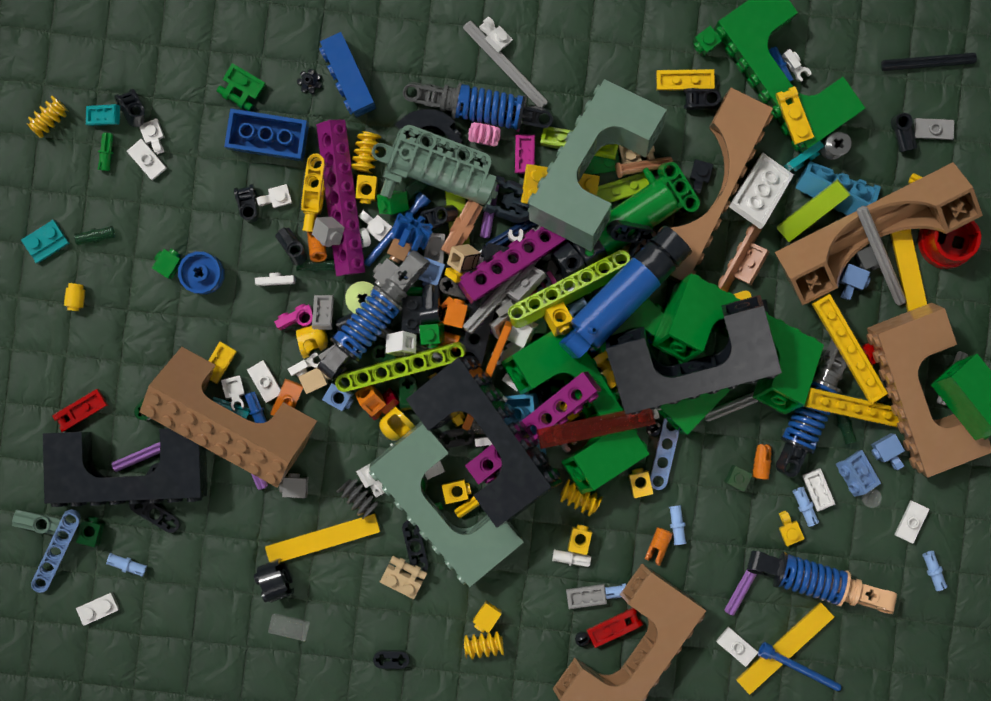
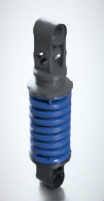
M410 82L403 89V96L407 101L440 107V111L452 112L453 119L462 116V119L467 120L469 117L471 121L477 119L479 123L484 121L485 124H490L491 122L494 126L498 124L500 127L513 128L518 132L522 124L547 128L552 124L554 118L552 111L548 108L527 105L526 95H518L515 98L513 94H509L507 97V94L502 92L499 97V91H494L492 96V90L490 89L485 94V89L480 88L479 93H477V87L474 86L470 89L469 85L462 84L461 82H459L456 88L449 87L446 84L442 88L432 84ZM408 88H416L417 96H410ZM543 113L548 114L550 120L546 123L541 122L539 116Z
M413 250L390 279L386 278L385 284L381 288L374 286L370 296H366V302H362L360 304L361 308L355 310L357 314L353 313L351 319L346 321L348 326L343 325L341 327L342 331H338L331 337V341L335 346L320 361L317 369L334 381L351 359L360 362L361 355L367 352L366 346H372V341L377 340L376 335H381V329H386L385 323H391L390 318H395L402 311L403 308L399 304L400 301L408 296L407 291L427 270L430 262ZM402 276H407L408 279L404 280L402 279Z
M832 338L822 357L820 366L816 368L817 372L815 377H813L810 388L841 394L842 391L837 387V384L842 380L843 376L841 375L847 364ZM803 406L794 410L795 414L791 416L792 421H789V427L785 429L783 436L780 438L785 442V445L776 462V469L779 473L789 477L798 475L807 453H815L814 450L819 441L815 434L822 435V430L818 428L824 429L825 424L821 421H828V417L824 414L830 415L831 412ZM790 463V467L786 471V466Z

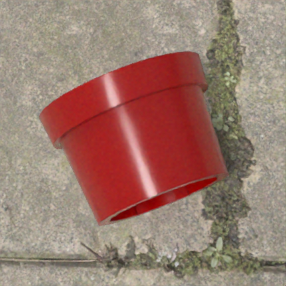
M974 220L947 233L943 244L937 242L939 234L937 230L920 229L918 235V246L923 258L929 264L941 269H953L961 266L977 252L981 244V231ZM954 236L964 238L961 250L952 247Z

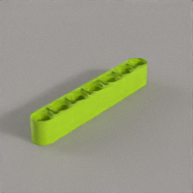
M617 251L512 305L508 310L511 324L516 328H522L544 317L547 308L562 302L567 305L606 285L630 261L629 254L626 251ZM620 261L626 262L624 264H618V262ZM602 270H608L607 273H601ZM585 279H592L590 282L583 281ZM567 288H574L572 291H566ZM552 296L557 297L555 300H549ZM534 305H539L537 309H532ZM522 314L520 318H514L515 315Z
M455 342L351 370L338 376L335 384L339 391L347 392L444 366L458 358L452 354V348L457 347L461 350V356L459 357L465 356L466 348L462 343ZM435 352L442 354L443 360L440 362L434 360L433 354ZM415 358H422L424 361V366H417L415 364ZM398 362L403 363L405 371H399L396 368V364ZM378 368L386 369L387 375L384 377L380 376ZM361 372L368 375V381L360 379ZM343 377L349 379V386L342 384L341 379Z

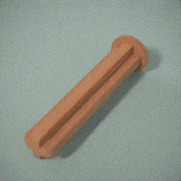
M663 157L626 164L616 163V174L618 178H622V175L641 173L646 167L650 171L658 170L662 163L673 162L672 157Z

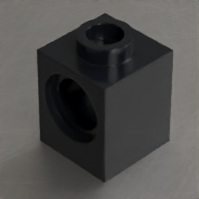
M564 380L550 381L535 389L540 406L565 387Z

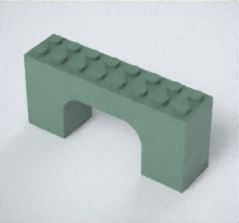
M605 79L601 85L598 84L595 88L592 101H587L583 116H578L574 131L570 130L566 137V144L564 147L561 146L556 154L557 159L555 162L550 163L547 169L548 174L545 178L542 177L537 186L539 189L536 194L532 193L528 200L530 221L589 251L593 250L610 220L612 203L587 192L578 182L596 152L605 145L618 144L646 158L664 128L667 109Z
M419 422L412 430L408 431L370 463L369 474L375 481L379 480L382 483V489L388 496L392 495L395 498L394 503L399 510L406 511L407 519L413 526L417 524L421 536L426 541L429 539L432 542L433 550L438 555L442 554L444 556V562L450 570L455 569L459 581L463 585L467 584L471 587L524 542L522 536L510 522L496 528L488 515L469 528H459L449 522L421 486L424 474L444 458L449 451L433 430L428 431L423 423Z

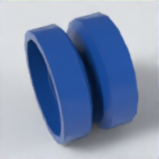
M195 251L188 254L181 260L178 267L180 283L186 290L196 294L208 295L221 287L224 281L225 270L221 261L206 252ZM201 270H202V272L204 273L203 276H200V271H201Z

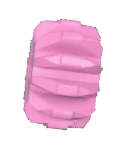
M475 122L471 124L468 132V140L470 142L493 147L498 145L501 136L498 127Z

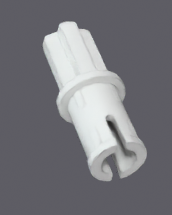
M554 549L552 561L568 563L569 566L573 564L589 567L591 556Z

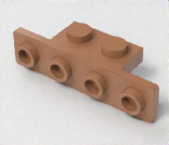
M754 224L748 227L746 237L738 245L734 259L729 261L725 275L719 279L718 287L721 290L727 292L735 278L752 285L770 253L767 249L754 244L762 228L759 229Z

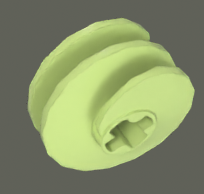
M360 281L348 288L345 302L351 312L357 314L355 310L361 308L358 302L359 298H357L358 295L366 294L370 296L374 285L369 282Z

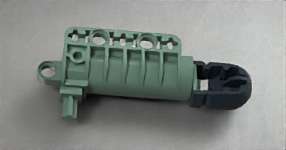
M406 125L398 131L393 147L384 143H378L372 148L373 158L386 164L383 174L385 181L380 193L384 197L391 199L396 183H400L402 178L409 177L484 205V212L489 214L495 213L497 217L515 223L529 220V204L521 202L522 196L519 199L514 197V195H521L523 193V185L511 180L505 181L503 177L488 174L491 158L484 152L412 125ZM406 131H409V136H412L409 139H406V135L403 134ZM423 137L429 140L428 147L422 144ZM445 145V149L449 151L443 153V149L440 147ZM379 146L386 150V155L382 158L375 155V149ZM460 151L465 154L464 161L459 158L458 154ZM481 159L480 162L483 163V166H479L480 163L477 161H473V163H471L470 161ZM497 185L500 188H508L514 191L508 195L504 194L501 202L505 204L507 209L511 206L515 210L506 211L501 209L500 206L490 205L491 200L497 197L498 192L495 191Z

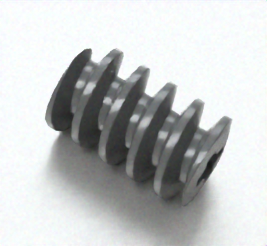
M834 132L822 140L825 147L820 149V152L826 159H838L850 150L851 139L848 134Z
M349 479L336 492L340 493L343 491L342 499L349 497L346 502L347 505L354 503L351 509H359L357 516L364 514L363 520L377 507L378 501L371 503L373 496L366 497L368 490L361 492L363 485L356 486L358 479Z

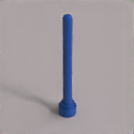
M420 191L415 196V203L407 211L413 213L412 216L420 208L427 207L431 202ZM392 231L385 236L365 259V266H370L393 240L391 237Z
M766 642L762 643L759 648L758 656L764 659H774L836 691H840L842 688L839 683L775 652L773 646Z

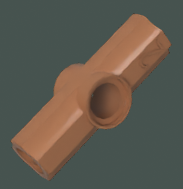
M471 200L466 202L460 216H457L441 251L450 255L451 247L462 245L468 239L474 228V223L483 209L481 205Z

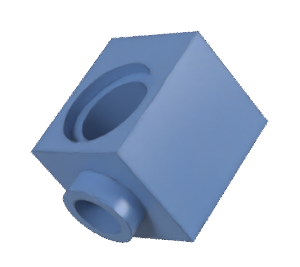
M331 383L322 399L341 411H344L345 408L349 409L354 401L351 398L353 396L352 393L349 391H339L334 383ZM338 392L344 395V401L341 404L337 403L334 399Z

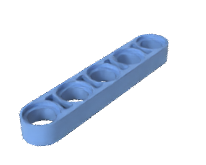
M665 418L663 419L662 430L650 475L651 486L656 490L664 489L667 485L680 427L678 430L669 431L666 428L668 421ZM666 438L672 441L670 449L662 447V441ZM661 457H665L668 460V465L665 468H660L657 464L658 459ZM655 476H661L664 480L663 484L659 487L653 484Z
M70 509L63 514L33 577L31 587L34 591L41 593L48 589L80 522L81 517L76 510ZM66 516H74L76 518V522H67ZM64 531L69 535V537L67 539H61L58 536V533ZM57 547L61 550V554L54 555L50 549ZM50 563L54 569L47 571L43 568V565ZM43 579L46 585L38 586L35 581Z

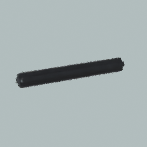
M976 53L883 60L881 62V70L891 71L974 64L977 62Z

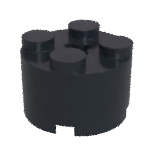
M281 558L258 566L257 573L254 574L256 584H260L262 589L261 596L265 603L268 601L272 603L294 594V588L290 589V583L293 582L287 565L280 563L282 561Z

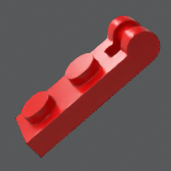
M96 389L57 412L52 417L55 421H58L59 429L63 433L108 406L100 390ZM65 415H68L69 418H70V421L67 422V421L65 420L64 416H65Z
M633 607L629 608L625 612L586 629L594 647L596 648L641 627L643 623L636 615L637 610ZM629 617L632 623L626 625L624 619Z

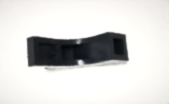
M421 109L413 111L395 124L398 130L406 125H412L423 130L429 128L437 129L449 140L463 144L461 133L456 128L454 130L451 129L455 125V121L447 114L437 110ZM406 131L405 133H403V134L406 135V138H407V139L410 138V137H412V136H409V131Z

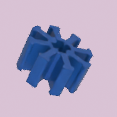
M406 212L405 216L399 213L391 230L392 239H400L398 244L402 247L409 243L411 250L417 251L419 247L425 249L433 233L431 231L433 228L432 224H424L425 218L419 216L417 220L414 219L411 212Z

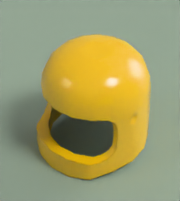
M312 325L296 330L299 350L304 359L309 357L311 350L319 348L322 351L327 347L328 336L325 330L312 329Z
M396 406L379 422L381 432L392 441L399 440L415 427Z

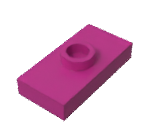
M516 135L515 174H525L526 164L534 165L535 135Z

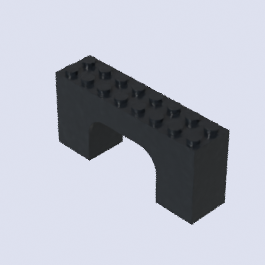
M757 295L721 305L729 334L726 347L717 354L677 365H664L654 358L644 327L611 335L606 340V351L625 414L635 415L648 408L654 410L660 408L663 404H677L682 399H696L701 394H715L720 389H734L739 384H752L757 382L758 379L765 377L771 379L782 373L761 296Z
M472 355L458 357L406 400L428 431L443 427L462 411L470 414L476 420L498 451L502 467L497 478L473 496L495 527L498 528L510 522L562 483L561 476L555 468L551 467L547 455L539 450L537 441L526 432L525 424L514 415L515 411L511 405L506 404L503 400L502 392L493 386L489 374L483 372L479 360Z
M169 428L159 429L160 462L155 471L146 476L107 477L100 474L93 465L92 432L43 433L44 504H51V507L68 506V503H70V506L87 505V502H90V506L107 504V501H109V505L125 504L127 500L129 504L145 503V500H148V503L164 502V499H167V503L183 501V498H187V502L202 501V497L208 496L206 448Z

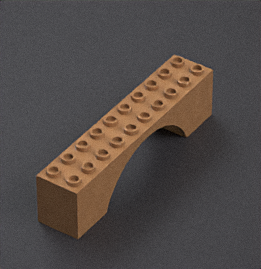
M730 88L725 94L709 127L720 145L724 160V177L718 197L710 209L699 219L686 225L671 228L692 250V254L679 267H676V270L668 277L677 283L691 273L696 274L694 268L701 263L705 255L702 251L704 248L709 247L713 239L711 233L718 229L722 221L719 217L726 212L730 205V201H728L729 196L731 197L735 194L739 186L736 182L744 176L748 168L745 164L753 158L756 152L754 146L758 142L760 143L765 133L762 129L769 125L773 114H771L772 107L733 88Z
M954 162L866 206L880 237L901 230L917 228L933 229L947 234L983 216L972 185ZM857 211L776 251L775 254L801 304L805 305L837 289L840 275L846 264L870 242Z

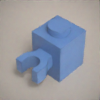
M849 263L846 264L839 279V283L845 285L840 298L850 300L854 289L860 291L867 288L870 282V277H868L870 272Z
M890 433L871 444L873 448L871 452L876 460L882 462L890 460L892 467L896 470L904 467L897 455L905 450L896 434Z

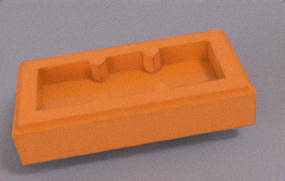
M285 379L272 408L271 415H275L283 402L295 408L303 386Z

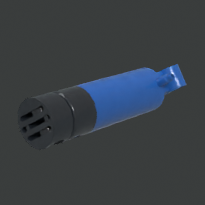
M663 226L657 235L651 238L650 242L646 243L571 320V324L575 329L568 333L559 342V345L572 358H580L591 345L600 348L676 270V267H679L692 254L688 244L671 228Z

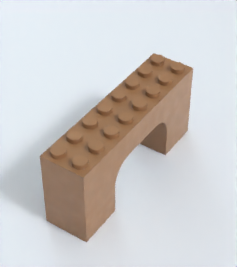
M929 303L868 327L866 337L869 344L873 345L875 351L872 353L876 363H879L881 369L879 370V375L882 381L886 383L887 397L892 400L891 410L894 416L898 418L899 423H897V427L900 433L904 435L905 440H903L905 449L910 452L909 462L912 468L917 469L919 473L928 478L991 453L989 438L986 440L983 438L974 440L954 414L938 420L932 419L918 379L919 366L926 357L957 345L945 308Z
M181 347L148 386L140 413L278 488L305 448L317 421L284 402L268 422L254 423L246 420L206 397L204 392L207 389L215 365Z
M641 564L620 593V596L628 605L647 617L648 629L646 634L622 668L613 674L603 675L597 673L577 658H574L553 687L555 694L560 701H645L650 689L659 682L662 672L669 668L672 658L681 651L682 644L692 636L694 627L703 620L706 610L690 596L644 564Z

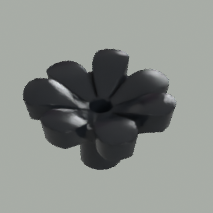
M309 69L308 73L302 71L300 73L302 78L297 79V84L302 85L301 91L303 93L309 90L310 94H314L315 87L317 89L322 87V84L318 82L322 77L320 74L314 75V69Z

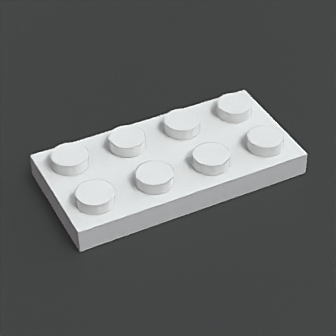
M762 153L729 207L761 229L767 222L794 174Z

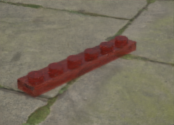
M648 408L635 415L625 414V411L545 427L536 431L540 448L545 449L651 426L656 423L653 410Z

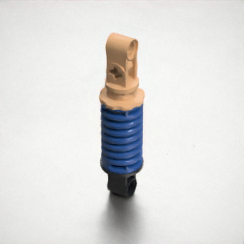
M751 551L747 566L748 572L773 578V587L776 588L784 585V589L788 590L791 587L793 592L805 593L806 596L812 595L813 598H820L822 601L826 600L839 607L844 602H847L852 606L860 604L883 613H894L897 593L862 584L860 579H851L849 571H838L837 568L816 564L813 561L809 562L807 559L802 560L800 557L795 558V556L787 554V552H782L779 558L763 552Z

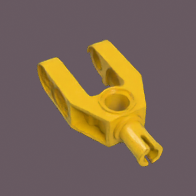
M319 154L310 155L306 165L301 210L305 214L302 231L313 232L316 216L321 214L325 196L323 179L325 160ZM322 161L319 168H314L316 162ZM319 180L318 186L312 188V182Z

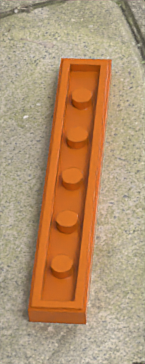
M506 321L485 370L490 377H492L513 325L509 321ZM468 413L462 429L467 431L470 430L474 420Z

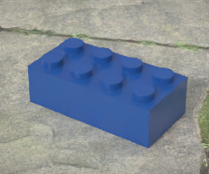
M339 32L320 41L322 47L319 50L325 62H330V65L327 67L333 79L338 80L335 84L341 96H345L347 99L344 101V104L350 115L354 114L357 118L376 109V105L342 33Z
M230 109L224 147L233 151L304 161L309 123L307 120Z

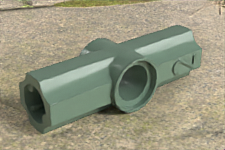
M17 509L13 515L12 526L33 530L37 533L54 535L61 519L51 517L48 514L41 515ZM40 519H44L47 522L46 529L40 527ZM64 531L58 533V536L69 537Z

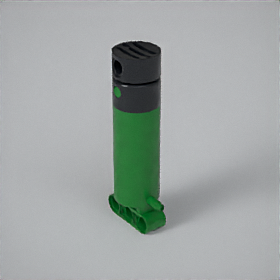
M665 162L658 168V179L654 177L647 167L643 169L645 177L650 184L613 208L608 224L613 220H621L653 228L680 209L684 212L696 211L700 206V201L679 166L674 162ZM667 166H670L672 169L670 176H667L665 173ZM678 182L682 185L680 192H677L675 188ZM688 198L692 201L690 208L686 207V200ZM606 226L592 251L568 240V242H563L549 253L560 273L566 278L620 251L630 243L612 239L606 232ZM635 229L631 230L628 233V236L633 235ZM570 258V265L567 266V260Z

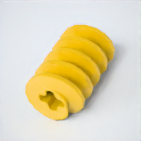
M51 96L53 103L45 101L47 108L39 107L42 113L34 111L35 119L30 116L28 117L30 124L27 123V125L40 138L44 137L42 131L50 132L48 126L55 127L54 121L61 122L59 115L64 118L67 116L65 110L68 111V109L54 96Z
M361 131L363 133L358 134L357 138L362 141L356 142V146L359 149H354V153L359 156L352 157L356 164H351V168L365 173H372L369 169H374L376 166L372 165L371 161L377 160L373 158L371 151L373 146L378 144L376 139H381L382 136Z
M568 479L560 494V502L562 503L565 499H568L567 506L574 503L575 510L581 506V513L587 509L588 516L590 517L598 509L603 496L597 499V493H593L591 496L590 492L581 494L578 488L576 489L574 482L569 485L570 479Z
M495 631L494 637H492L490 632L487 633V638H484L482 633H480L479 639L476 638L475 634L472 635L471 640H469L467 635L464 637L466 659L468 654L471 659H474L475 653H477L479 658H482L483 652L486 657H489L491 651L494 656H497L498 650L504 655L503 639L498 631Z

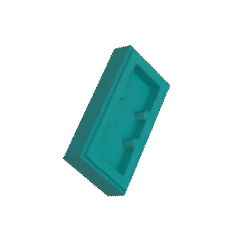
M120 105L86 106L87 126L120 124Z

